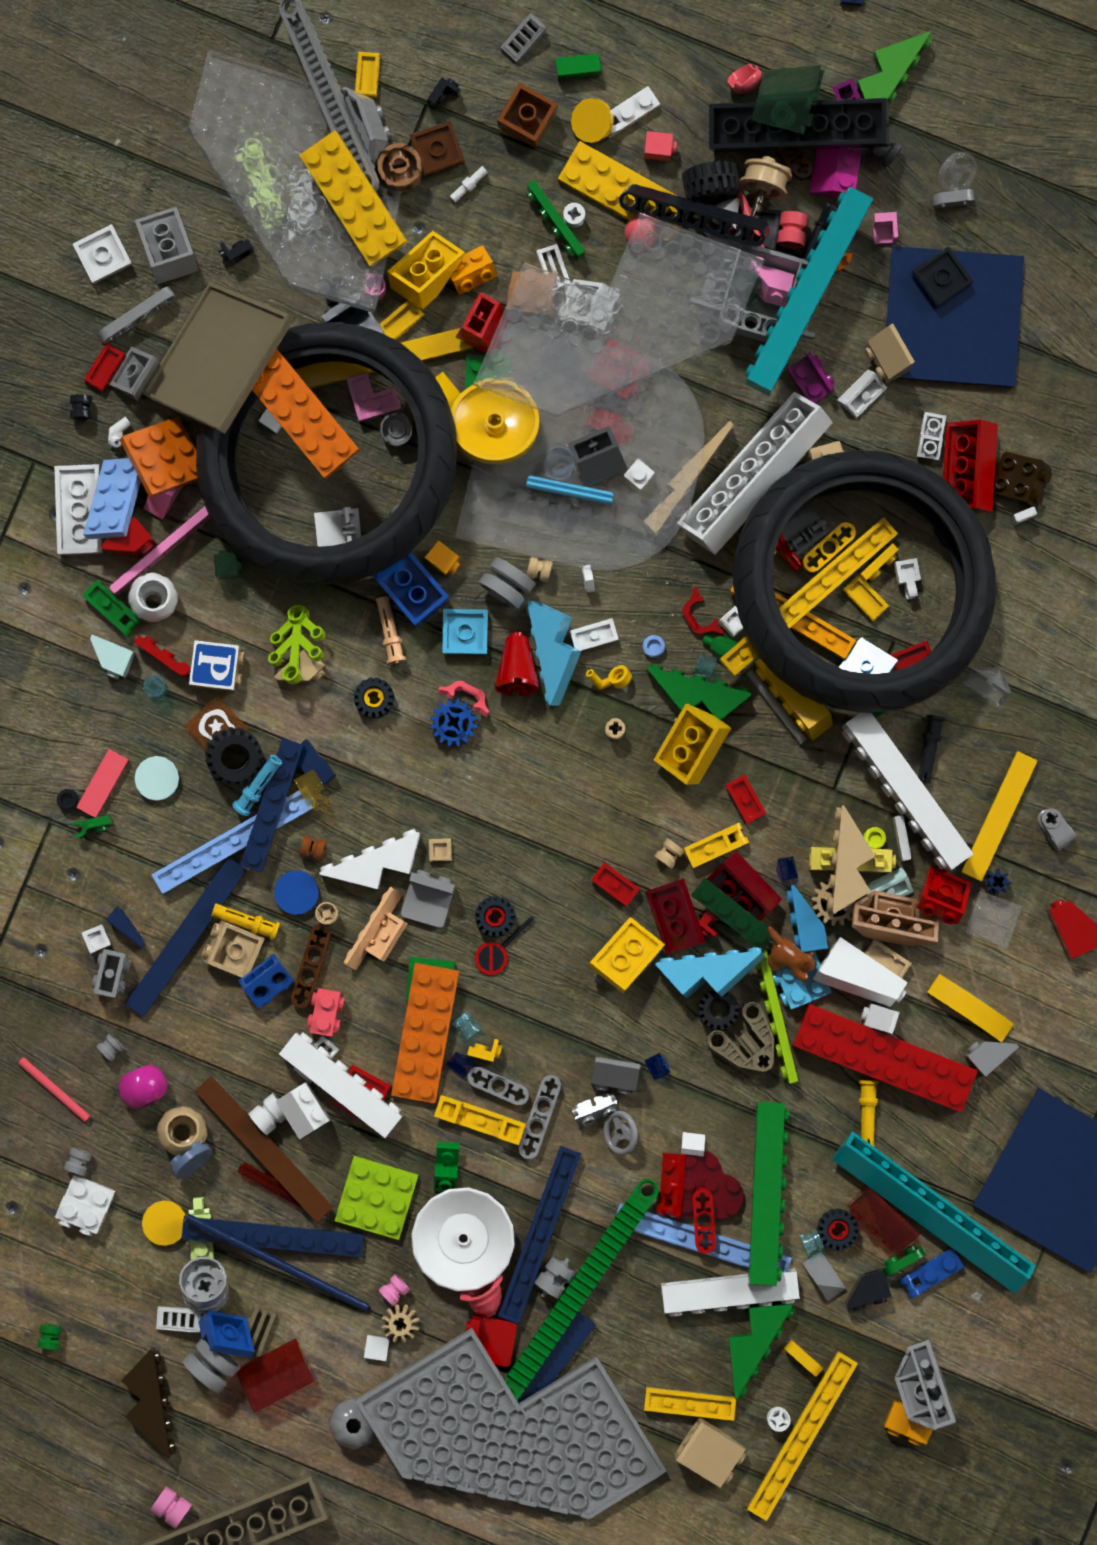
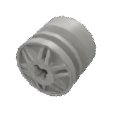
M198 1257L189 1261L183 1267L179 1277V1285L184 1303L191 1311L203 1315L206 1310L218 1312L225 1306L229 1298V1284L225 1269L217 1260L210 1257ZM202 1288H206L209 1291L205 1292Z

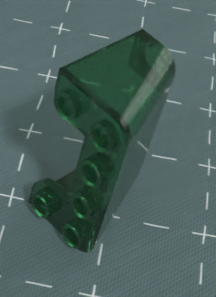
M821 65L765 70L752 121L804 134L805 127H810L813 114L809 113L811 106L816 107L824 74V70L820 69Z

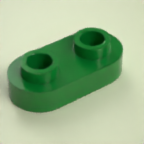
M913 1244L904 1249L905 1254L897 1258L894 1255L885 1260V1266L882 1269L886 1276L898 1272L923 1257L926 1253L922 1246L916 1247Z

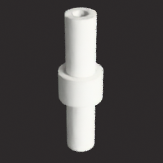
M481 166L470 178L467 176L461 182L462 185L450 195L452 200L456 203L465 193L471 192L476 187L475 184L488 173L486 169Z

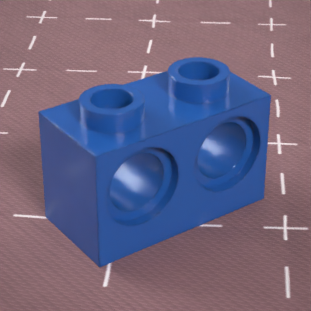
M273 954L238 981L246 994L259 1008L262 1005L268 1004L279 992L288 989L291 983L294 982V979L277 956ZM281 973L279 977L273 978L275 974ZM263 987L260 991L254 992L256 988Z

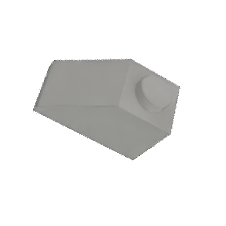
M975 1041L967 1048L969 1053L965 1057L983 1077H986L1016 1051L1019 1046L1013 1043L985 1041L978 1043Z

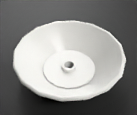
M469 1187L448 1189L431 1198L417 1214L411 1233L413 1255L421 1271L438 1286L456 1292L478 1290L494 1282L509 1265L515 1246L513 1224L505 1208L488 1193ZM461 1234L467 1235L468 1240L466 1242L459 1240Z

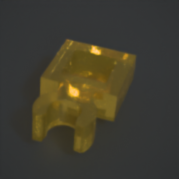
M315 769L294 780L304 799L312 798V807L315 811L320 810L317 806V802L320 799L324 801L325 805L330 804L329 799L320 793L325 787Z

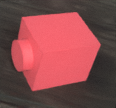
M647 131L644 159L670 161L671 155L676 153L677 142L673 141V134Z

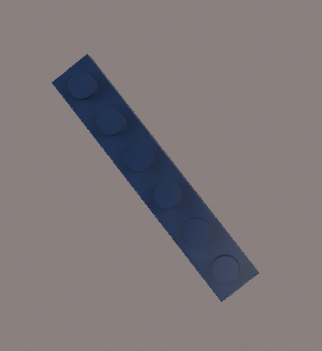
M282 738L277 757L281 759L282 765L266 786L240 866L262 873L304 748L303 744Z

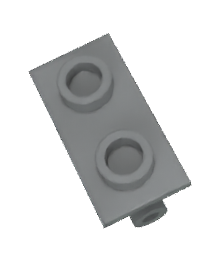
M607 1092L595 1097L596 1106L593 1107L590 1100L575 1105L572 1112L578 1126H589L595 1120L602 1117L607 1118L610 1113L620 1110L614 1093L609 1094Z

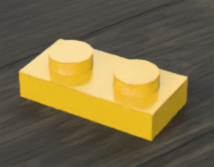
M892 543L860 576L865 581L868 579L873 581L881 573L879 568L882 565L886 564L889 566L897 558L895 553L899 549Z

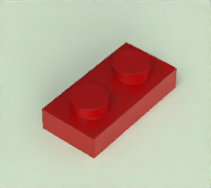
M745 774L725 785L746 825L766 814Z
M605 862L591 879L592 882L626 907L640 890L639 887Z

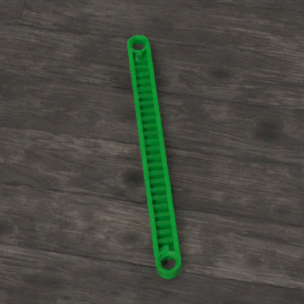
M644 1178L637 1183L504 1378L517 1401L657 1197L659 1188L654 1180ZM645 1183H650L654 1187V1192L650 1196H644L641 1193V1187Z

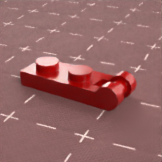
M138 635L134 643L174 672L184 678L190 676L191 667L187 663L176 662L173 659L175 655L166 648L163 651L155 647L157 642L146 635L145 638H142Z
M663 1153L660 1203L656 1209L659 1216L670 1215V1217L679 1218L682 1214L686 1154Z

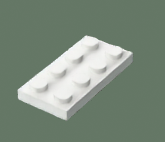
M100 465L54 466L57 554L103 553V548L100 546L103 544L102 538L87 539L83 535L100 475Z

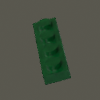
M704 877L692 892L691 896L755 947L763 950L772 939L765 924Z

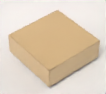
M451 838L429 839V862L452 861Z

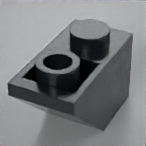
M880 1268L859 1275L845 1301L848 1309L852 1308L853 1311H858L866 1308L865 1304L874 1302V1305L887 1302V1297H891V1292L884 1270Z

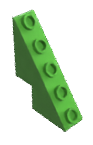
M930 31L875 51L873 60L878 73L858 80L856 86L861 99L887 98L889 105H891L897 95L894 91L898 85L902 87L909 77L906 74L910 67L914 69L921 57L918 54L922 49L926 51L933 39L929 37Z

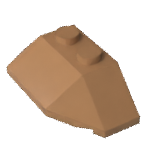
M874 890L853 905L852 927L865 938L903 946L938 943L939 921L935 917L933 918V916L924 915L920 909H917V899Z

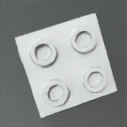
M345 507L337 511L314 513L317 546L338 545L361 537L358 508L351 509V507Z

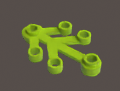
M303 605L292 606L287 613L288 621L270 636L271 643L279 647L268 656V661L274 667H278L283 663V656L291 649L290 663L282 671L283 679L289 684H297L302 679V672L299 669L301 646L315 662L320 661L324 656V652L318 646H314L302 635V626L310 631L311 637L317 642L322 641L326 636L325 631L320 626L314 625L308 619L309 611ZM293 628L291 636L285 641L284 636Z

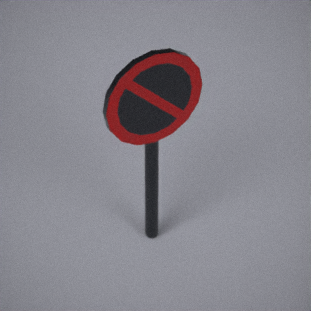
M530 916L502 945L496 942H487L479 946L474 958L477 968L488 975H495L503 971L508 961L507 952L504 948L534 920V917Z

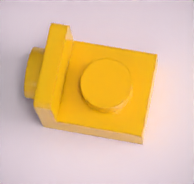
M495 1039L492 1051L489 1052L487 1051L488 1046L475 1043L474 1047L469 1046L467 1055L494 1062V1058L499 1059L502 1045H498L499 1040Z

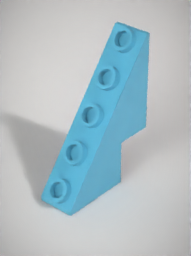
M528 601L526 611L531 619V634L536 642V657L540 661L541 666L540 677L546 689L545 700L548 705H560L581 654L580 650L563 642L572 617L541 602Z
M750 948L748 952L739 953L738 950H730L725 955L706 953L704 957L695 958L694 955H686L682 957V960L662 958L655 965L687 999L705 982H708L722 997L766 956L762 953L761 948Z

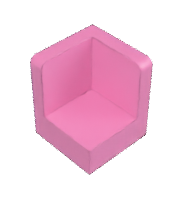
M897 212L874 213L872 218L874 244L896 243L898 240Z

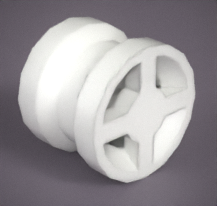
M578 203L568 204L563 211V220L568 227L578 228L585 221V210Z
M774 1407L767 1414V1422L773 1430L781 1432L789 1427L790 1416L784 1408Z

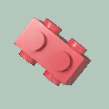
M318 988L317 992H313L311 1005L315 1006L313 1015L309 1014L307 1027L311 1028L310 1033L333 1037L335 1032H339L341 1020L337 1019L338 1011L343 1010L345 997H341L342 992Z

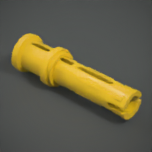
M217 903L211 917L249 929L255 935L258 933L269 937L271 941H274L280 925L279 922L273 923L264 920L260 915L253 917Z
M859 1079L861 1084L859 1103L862 1105L861 1138L875 1147V1105L878 1103L876 1090L879 1080Z

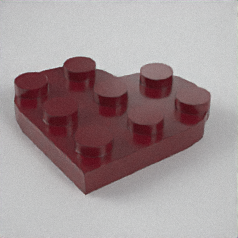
M704 1150V1156L686 1154L683 1208L680 1217H693L692 1194L699 1187H706L712 1193L714 1219L729 1218L737 1214L744 1199L743 1188L739 1181L731 1175L722 1173V1167L718 1158L709 1151ZM700 1193V1197H696V1200H700L701 1209L710 1210V1207L705 1208V1199H709V1197H706L705 1193ZM703 1214V1215H700L698 1218H710V1217H709L708 1215H706V1214Z

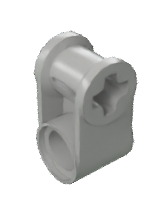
M1045 809L1038 814V824L1058 852L1077 839L1075 832L1066 823L1058 810ZM1047 815H1053L1050 823L1046 822Z

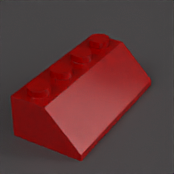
M982 419L946 423L943 479L957 490L973 509L974 513L992 512L998 424ZM957 472L959 473V479L954 482V474Z

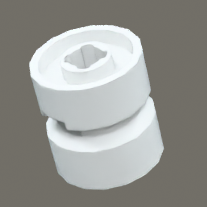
M274 1093L263 1100V1106L257 1105L248 1113L265 1135H268L276 1128V1122L282 1123L286 1120V1117L276 1103L279 1098Z

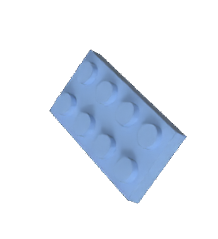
M129 458L103 460L83 534L87 539L127 536L141 483Z

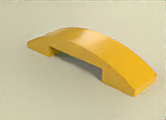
M938 974L927 991L929 995L947 1005L1001 1043L1014 1025L993 1008Z
M443 1095L440 1097L434 1117L471 1128L516 1145H520L526 1123Z

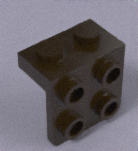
M1004 452L995 473L994 495L1021 501L1028 508L1035 507L1037 510L1043 500L1046 484L1051 479L1052 469L1043 460Z

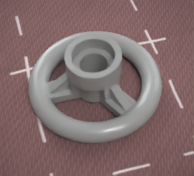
M618 1110L610 1113L604 1123L603 1133L605 1142L615 1154L627 1155L633 1151L637 1144L638 1131L633 1118L624 1111ZM612 1121L615 1124V1135L613 1138L610 1135ZM622 1140L630 1141L629 1145L624 1149L617 1147L618 1143Z

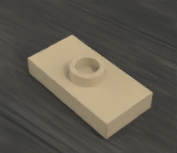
M873 939L864 952L900 978H903L912 964L878 940Z

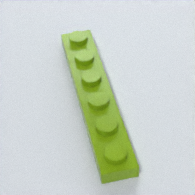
M763 950L762 953L766 957L755 967L756 970L761 971L762 979H759L761 991L766 992L768 999L764 1001L767 1014L771 1013L773 1022L769 1023L772 1035H776L778 1040L775 1050L777 1057H782L784 1065L780 1067L783 1080L787 1079L790 1084L798 1082L797 1073L771 967L767 961V951Z

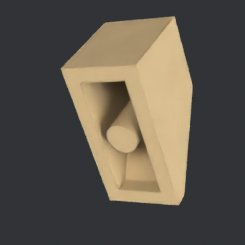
M305 649L300 652L299 669L302 672V679L299 683H311L313 680L317 682L325 675L324 670L326 666L321 661H313ZM281 669L274 677L279 682H286L282 677L283 669Z

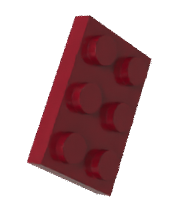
M684 878L645 891L661 941L665 944L664 950L666 955L705 943Z

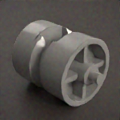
M552 1256L545 1266L547 1271L540 1273L534 1283L542 1289V1297L545 1298L546 1295L550 1294L559 1299L565 1291V1283H570L576 1274L569 1267L568 1263L570 1260L568 1258L560 1261Z

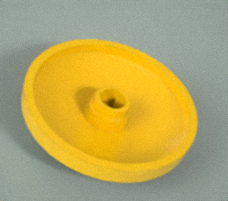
M487 380L476 383L465 389L457 397L451 409L456 427L457 446L468 457L482 463L504 464L520 458L532 447L539 432V412L534 400L521 387L507 381Z

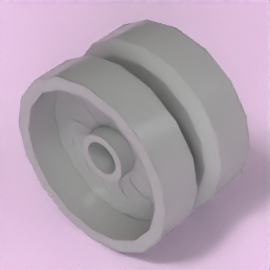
M495 557L490 564V569L496 576L484 573L478 584L497 600L519 610L524 602V598L517 590L530 594L536 583L510 563Z
M201 1338L195 1345L198 1353L190 1351L182 1362L200 1382L214 1392L220 1393L227 1385L225 1376L232 1378L241 1367L230 1354L210 1351L208 1340Z

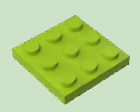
M354 1155L335 1221L400 1240L419 1174Z

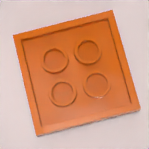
M179 416L120 438V442L149 498L198 480L196 448Z

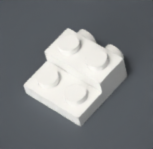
M74 1174L55 1218L60 1219L58 1223L65 1227L71 1228L72 1224L80 1227L79 1232L85 1235L92 1236L93 1233L98 1234L116 1191Z

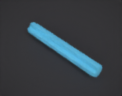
M528 476L526 486L531 489L608 505L612 504L614 498L612 492L535 476Z

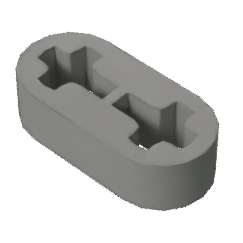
M972 189L942 192L932 196L934 208L962 206L975 202Z

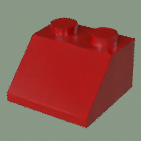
M134 517L130 521L126 537L109 538L100 546L109 555L141 558L155 549L154 546L157 542Z

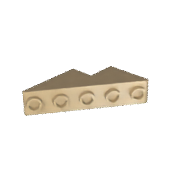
M844 805L840 808L836 807L835 821H839L838 830H834L833 843H837L836 852H832L831 865L835 866L834 875L830 874L829 888H833L832 897H828L827 910L831 911L832 914H835L870 892L857 868L875 857V854Z

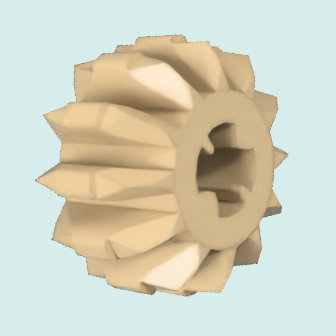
M396 1304L395 1313L391 1308H388L387 1313L391 1317H382L383 1321L389 1323L383 1324L381 1328L384 1330L390 1329L385 1336L388 1338L393 1333L395 1335L393 1342L395 1343L398 1340V1336H401L402 1343H405L406 1334L409 1338L413 1339L414 1334L410 1330H419V1327L413 1325V1323L419 1322L420 1319L419 1317L411 1318L416 1311L413 1309L408 1314L406 1312L408 1305L406 1304L403 1307V1311H400L399 1304ZM399 1318H403L407 1326H402V1329H398V1324L394 1321H399Z

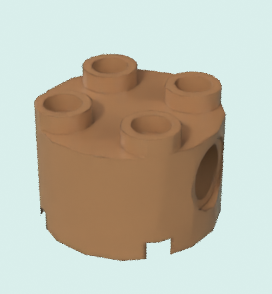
M395 143L382 151L383 153L377 161L378 173L383 185L390 192L406 193L420 184L422 163L418 152L414 148L404 143Z

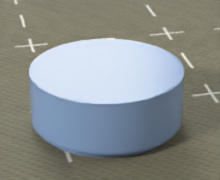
M651 635L644 640L643 651L648 657L657 658L663 654L665 643L661 637Z

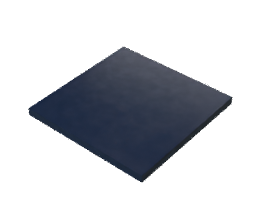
M892 246L886 327L894 324L915 361L909 372L896 379L1014 388L1016 382L1024 256L952 251L974 283L936 308L911 272L942 250Z
M1037 1088L972 1205L1089 1273L1092 1272L1097 1263V1121L1042 1089Z

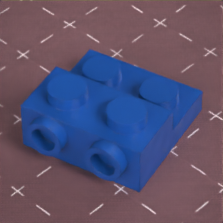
M205 1311L198 1323L202 1339L208 1340L210 1351L251 1358L254 1354V1347L247 1318Z

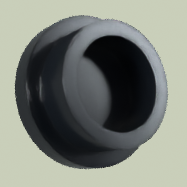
M64 789L57 796V804L64 811L76 809L79 803L78 794L71 789Z

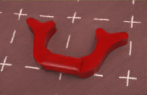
M694 586L691 598L682 608V616L695 634L701 635L715 632L722 635L724 630L718 626L717 619H714L710 625L701 627L692 615L691 606L704 600L699 595L698 588Z

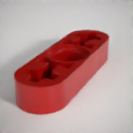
M699 1187L692 1194L695 1245L699 1252L708 1254L716 1246L713 1196L708 1188ZM700 1193H705V1196L709 1197V1199H705V1208L710 1207V1210L701 1209L700 1200H696V1197H700ZM706 1214L710 1217L711 1221L707 1226L698 1224L697 1220L700 1215ZM698 1230L703 1232L712 1230L711 1233L707 1232L708 1241H712V1243L708 1244V1248H704L703 1244H699V1242L703 1241V1233H698Z

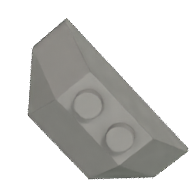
M343 87L341 89L345 96L344 99L348 103L347 107L351 110L350 114L354 118V123L358 126L357 130L361 134V139L365 143L364 147L368 150L367 153L371 157V163L374 164V170L377 173V161L383 153L382 151L389 146L388 139H391L388 127H383L381 119L384 118L380 105H375L373 99Z
M926 1340L907 1347L905 1356L895 1376L907 1419L933 1431L957 1424L954 1408L930 1341Z

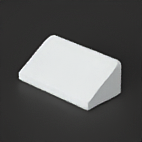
M867 370L838 399V402L857 419L887 387L875 372Z

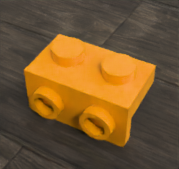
M482 245L465 254L450 279L458 295H462L497 277L498 274L493 261Z

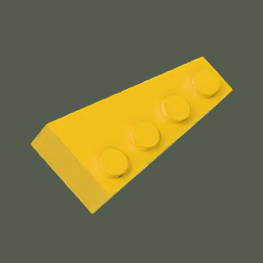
M760 658L755 661L757 668L755 673L762 681H767L770 685L768 687L775 698H780L783 702V708L789 715L792 714L798 727L803 732L805 731L811 741L833 726L831 713L824 705L802 696L781 681Z

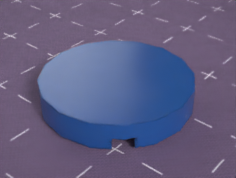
M296 870L289 871L280 877L276 883L274 895L278 906L282 910L293 915H300L312 910L319 897V889L312 876L306 872Z

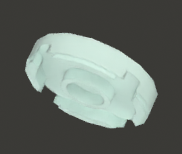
M154 756L147 758L136 769V787L143 796L150 800H165L172 796L179 786V771L174 763L165 757Z

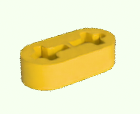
M793 1340L784 1348L815 1377L824 1369Z

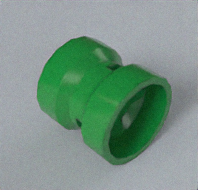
M40 1324L39 1332L41 1337L38 1340L37 1347L59 1350V1335L62 1333L63 1326Z

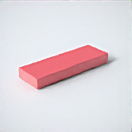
M108 749L76 808L95 818L98 817L129 760Z

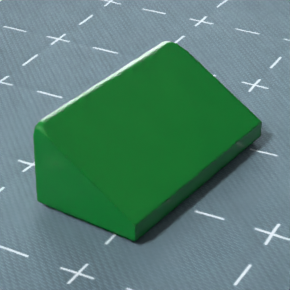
M599 53L555 58L558 80L601 76Z

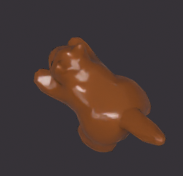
M769 926L767 928L769 936L775 942L771 949V954L767 958L770 967L774 971H781L782 968L787 967L791 969L798 980L807 981L808 975L806 971H812L817 966L813 958L814 952L804 953L792 940L782 938Z

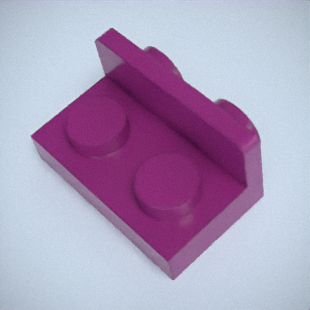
M809 352L806 354V357L788 367L787 372L804 398L817 403L833 393V385L835 383L828 373L825 375L821 369L823 365L818 356H813Z

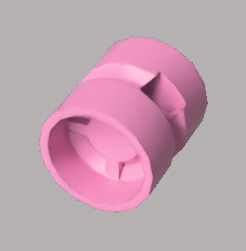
M166 1486L149 1511L158 1518L165 1517V1522L176 1529L192 1504L183 1497L178 1499L177 1493Z

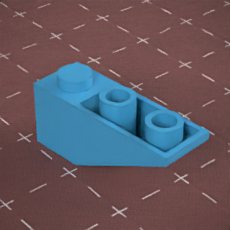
M795 885L789 886L790 891H786L787 901L793 907V913H790L791 926H796L797 935H793L794 943L803 952L827 949L825 926Z

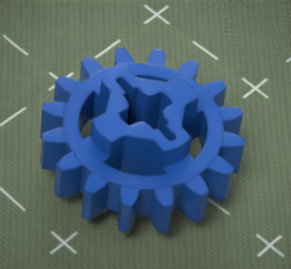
M458 698L455 703L448 699L447 705L440 702L441 709L434 708L433 711L436 713V716L430 717V720L435 722V724L430 726V729L437 730L433 736H441L439 741L441 744L445 740L448 741V747H451L452 742H456L457 747H460L461 740L467 744V736H475L471 730L478 729V726L473 724V721L478 720L477 716H471L474 711L472 708L467 709L468 702L460 705V699ZM457 708L462 710L463 712H460L459 714L453 713L450 709ZM443 713V715L445 716L444 724H442L439 727V719ZM448 714L455 720L459 719L457 723L460 731L454 726H448L450 724ZM469 719V726L465 732L462 728L463 722ZM448 732L456 733L458 737H448L445 734H447Z

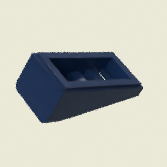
M117 906L108 916L107 922L137 946L144 948L147 945L145 940L123 909Z

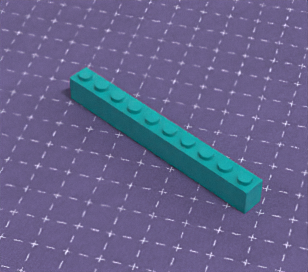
M850 186L846 193L842 191L836 202L839 204L837 211L832 210L826 221L829 223L827 230L822 229L816 240L819 243L816 250L811 249L806 259L809 262L806 269L801 268L796 277V280L799 281L796 288L791 287L785 298L789 300L786 307L781 306L775 317L778 319L775 327L771 325L765 335V338L768 339L765 346H759L755 357L758 358L755 365L750 364L744 375L748 377L746 385L770 396L873 201L872 197Z
M852 1131L839 1146L832 1158L834 1162L1014 1294L1030 1279L1036 1265Z

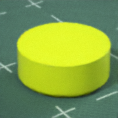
M872 827L864 833L863 837L871 849H879L884 846L886 835L882 829Z

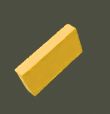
M358 52L355 91L369 98H377L380 53Z
M407 300L379 325L383 329L384 335L397 340L419 322L425 314L419 307Z
M859 574L842 590L872 622L889 607Z

